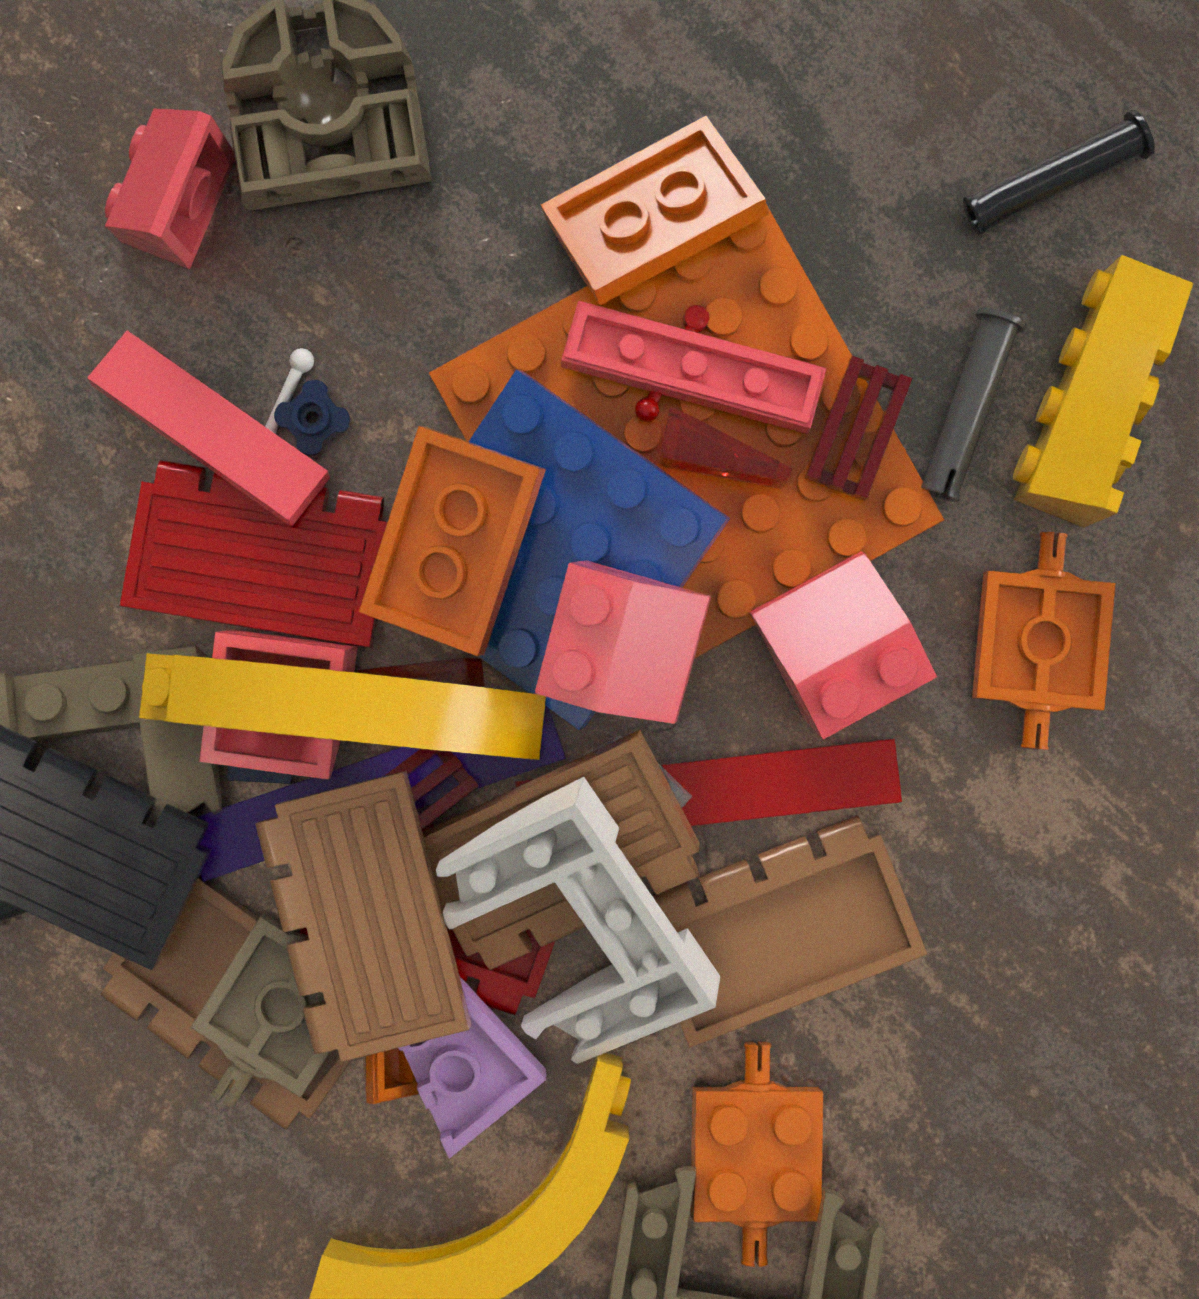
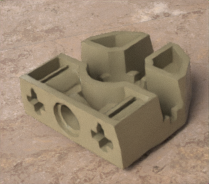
M284 0L270 1L235 27L222 61V76L227 106L231 115L229 118L230 133L241 203L247 211L432 182L413 62L400 35L375 4L364 0H322V3L314 4V9L303 10L301 6L288 8ZM327 27L330 49L320 48L321 55L311 57L308 51L298 54L295 31ZM335 67L349 73L355 79L347 92L341 85L333 82ZM400 74L405 75L407 89L370 95L368 89L369 79ZM273 95V99L277 102V110L243 115L242 100ZM388 123H391V125H392V131H393V137H394V144H395V150H396V156H397V158H394V159H393V153H392V147H391V141H390V134H389ZM353 137L356 157L347 154H333L321 156L306 163L303 143L314 147H332L346 142ZM395 170H399L402 173L396 174Z

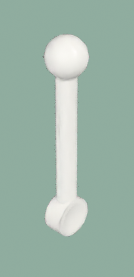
M296 349L290 355L289 361L292 368L265 426L275 434L279 428L274 419L276 407L282 402L291 401L302 374L308 372L313 367L314 357L307 349Z

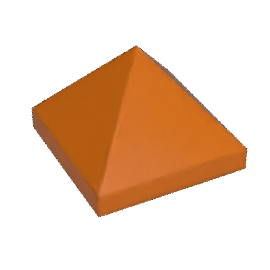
M395 1048L364 1056L366 1103L376 1104L419 1094L417 1081L403 1051Z

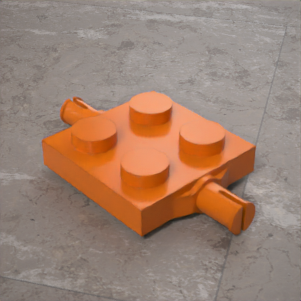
M1040 532L1038 569L1021 574L986 571L983 573L972 698L1005 701L1019 709H1024L1022 748L1048 750L1051 712H1058L1068 708L1105 710L1116 583L1083 580L1069 572H1064L1065 546L1068 534L1060 532L1056 534L1055 532Z
M754 1041L744 1042L745 1080H739L724 1087H692L691 1166L696 1167V1177L690 1216L694 1222H730L742 1227L741 1264L755 1267V1261L759 1267L768 1265V1227H773L782 1222H817L822 1198L823 1091L819 1087H786L771 1081V1043L758 1041L756 1044Z

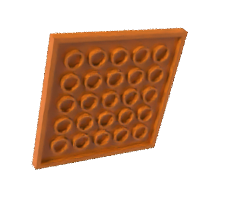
M768 206L769 215L602 305L598 304L590 289L586 286L429 372L432 381L462 435L468 442L515 370H521L730 518L682 587L711 596L695 658L755 626L756 624L749 612L860 551L865 553L868 559L872 561L945 520L929 491L921 488L923 480L894 429L868 498L865 501L805 479L852 355ZM578 301L681 329L685 328L683 318L686 310L693 305H700L709 312L710 319L705 330L699 334L826 368L811 429L808 434L665 395H662L658 402L659 416L652 422L640 421L635 415L634 408L636 403L640 399L646 398L650 391L561 367V359ZM857 378L824 465V471L832 474L835 473L868 386L867 381ZM876 401L847 477L848 480L856 483L884 413L878 401Z

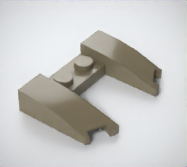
M197 646L148 652L150 654L208 658V655ZM147 653L134 654L131 661L12 677L5 672L0 673V725L34 741L140 727L149 792L151 796L156 798L152 809L155 823H157L167 804L189 813L205 802L213 814L216 815L222 811L219 765L199 762L204 726L139 718Z
M684 1166L675 1169L677 1182L639 1193L636 1182L627 1184L607 1299H742L678 1288L696 1167ZM823 1189L802 1299H875L886 1230L879 1222H876L867 1230L839 1209L845 1202L844 1197L832 1189Z

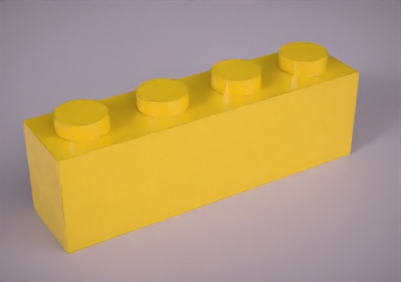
M1124 255L1118 257L1105 271L1097 269L1094 272L1082 299V305L1090 308L1082 329L1074 327L1071 330L1059 357V363L1067 366L1058 388L1054 386L1049 387L1038 409L1036 421L1044 425L1036 446L1027 444L1015 467L1013 480L1021 483L1015 496V501L1083 528L1118 513L1124 492L1114 489L1112 486L1119 481L1126 467L1130 468L1135 462L1141 440L1130 436L1133 424L1139 425L1154 405L1160 384L1159 378L1150 375L1153 364L1162 366L1171 353L1194 283Z

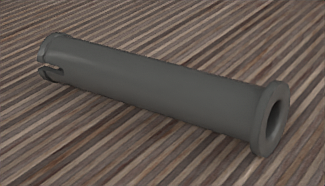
M979 308L976 313L980 324L921 488L928 490L930 494L933 491L936 492L935 497L951 502L959 501V493L1017 333L1023 332L1027 325L1021 318L994 308Z

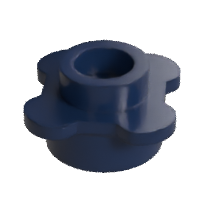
M319 380L305 382L302 386L301 394L291 402L278 404L274 412V419L277 425L281 428H288L297 439V449L308 456L319 454L322 451L323 445L330 442L337 433L347 431L351 421L349 412L343 407H336L328 397V387ZM310 412L318 414V420L315 423L307 421V415Z

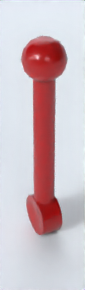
M700 305L689 307L683 318L684 330L695 333L704 331L710 319L706 308ZM650 391L646 398H642L636 403L634 408L635 415L640 421L652 422L659 416L658 402L662 397V393Z

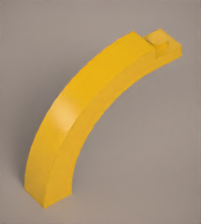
M147 653L139 718L322 739L539 760L546 696L345 671Z
M610 1053L596 1056L577 1121L560 1158L537 1188L511 1212L491 1225L466 1237L422 1248H372L331 1238L322 1254L309 1299H501L533 1279L559 1257L584 1229L602 1203L618 1172L629 1142V1126L608 1120L609 1114L621 1116L629 1092L631 1078L621 1076L623 1069L622 1057Z

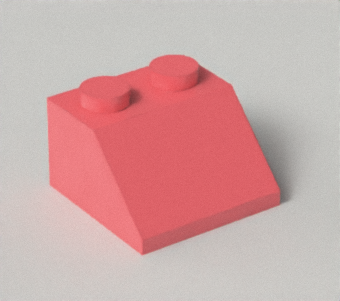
M154 108L147 126L140 125L133 135L129 148V159L132 162L123 183H116L109 193L105 205V217L108 219L105 227L121 243L190 269L235 162L234 152L211 115L201 111Z
M862 551L749 612L803 719L823 740L937 678L910 620L866 554Z
M587 560L569 563L535 693L600 713L672 724L677 723L711 596Z
M232 629L215 632L212 658L355 673L358 646ZM204 726L199 762L329 780L333 772L341 740Z

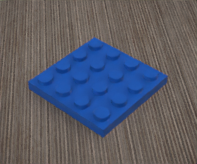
M517 369L469 442L544 468L546 471L485 654L479 657L526 692L536 694L535 689L569 563L587 560L682 588L730 520L724 513L538 381ZM546 697L545 706L578 730L585 728L596 712Z

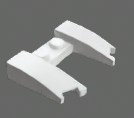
M585 777L540 798L495 824L441 859L436 868L437 877H448L456 873L460 900L446 903L443 910L444 923L449 930L554 882L556 883L612 965L587 977L524 1015L521 1028L527 1035L537 1039L545 1028L554 1025L577 1038L579 1042L574 1048L571 1060L577 1064L715 1008L720 982L719 973L689 929L686 928L680 932L675 930L615 841L619 827Z

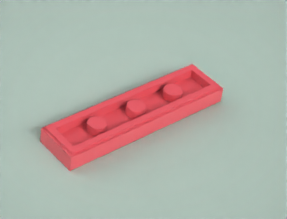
M578 301L561 359V367L647 391H658L665 396L808 434L811 429L826 372L824 367Z
M128 330L87 377L90 384L98 391L291 527L330 479L328 470Z

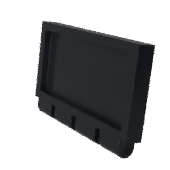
M0 725V900L147 969L153 970L165 950L212 851L201 845L209 823L170 804L164 807L157 823L148 820V817L156 802V798L111 776L106 777L97 795L92 794L89 790L96 777V769L51 748L45 751L38 766L35 767L30 762L36 752L38 742Z

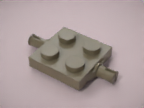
M266 914L259 918L191 1026L192 1029L216 1043L231 1061L215 1089L211 1091L212 1096L219 1101L225 1095L233 1080H235V1084L222 1103L229 1107L236 1106L238 1099L253 1075L259 1078L274 1080L301 1098L331 1052L314 1054L303 1012L305 1006L325 1001L323 991L299 996L286 946L290 942L309 936L293 931L283 932L281 924Z

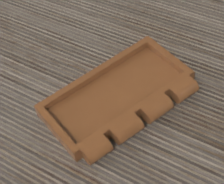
M637 730L423 831L442 911L446 903L459 901L460 899L456 873L448 877H437L436 868L441 859L512 814L582 777H585L619 827L615 841L637 875L640 878L646 876L651 888L657 895L698 877V867L692 854L699 851L700 842L641 730ZM554 882L459 925L452 930L467 957L479 952L486 966L492 970L532 952V944L525 931L527 929L531 930L537 943L543 947L586 926Z
M406 770L280 802L275 805L278 817L255 823L266 868L290 863L292 874L270 880L283 932H289L306 927L309 936L290 942L286 946L299 996L323 991L325 1001L313 1003L303 1008L314 1054L338 1049L340 1061L343 1062L470 1029L472 1024L447 926L444 923L443 911Z
M858 815L816 831L824 852L823 855L814 858L805 836L757 854L765 874L764 878L757 881L754 880L746 859L698 877L706 896V901L695 904L687 882L658 895H652L677 932L686 928L689 929L720 975L716 1007L680 1022L689 1048L928 955L880 834L868 837Z
M200 875L157 966L150 970L114 953L103 967L113 977L103 989L101 996L135 1021H138L144 1015L151 1004L158 1008L159 1011L147 1029L187 1059L191 1057L202 1041L211 1048L198 1067L220 1081L231 1061L216 1043L192 1029L191 1026L260 917L209 880L203 882ZM338 1049L331 1051L301 1098L274 1080L259 1078L253 1075L252 1079L254 1078L263 1086L255 1095L250 1105L287 1130L299 1112L307 1118H311L352 1059L341 1062ZM233 1080V1082L231 1083L229 1087L230 1090L235 1084V1080Z

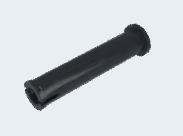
M1130 110L1126 112L1122 122L975 195L963 198L966 216L975 232L980 235L987 232L989 228L1005 222L1137 156L1147 159L1155 152L1151 130L1146 120L1137 110Z

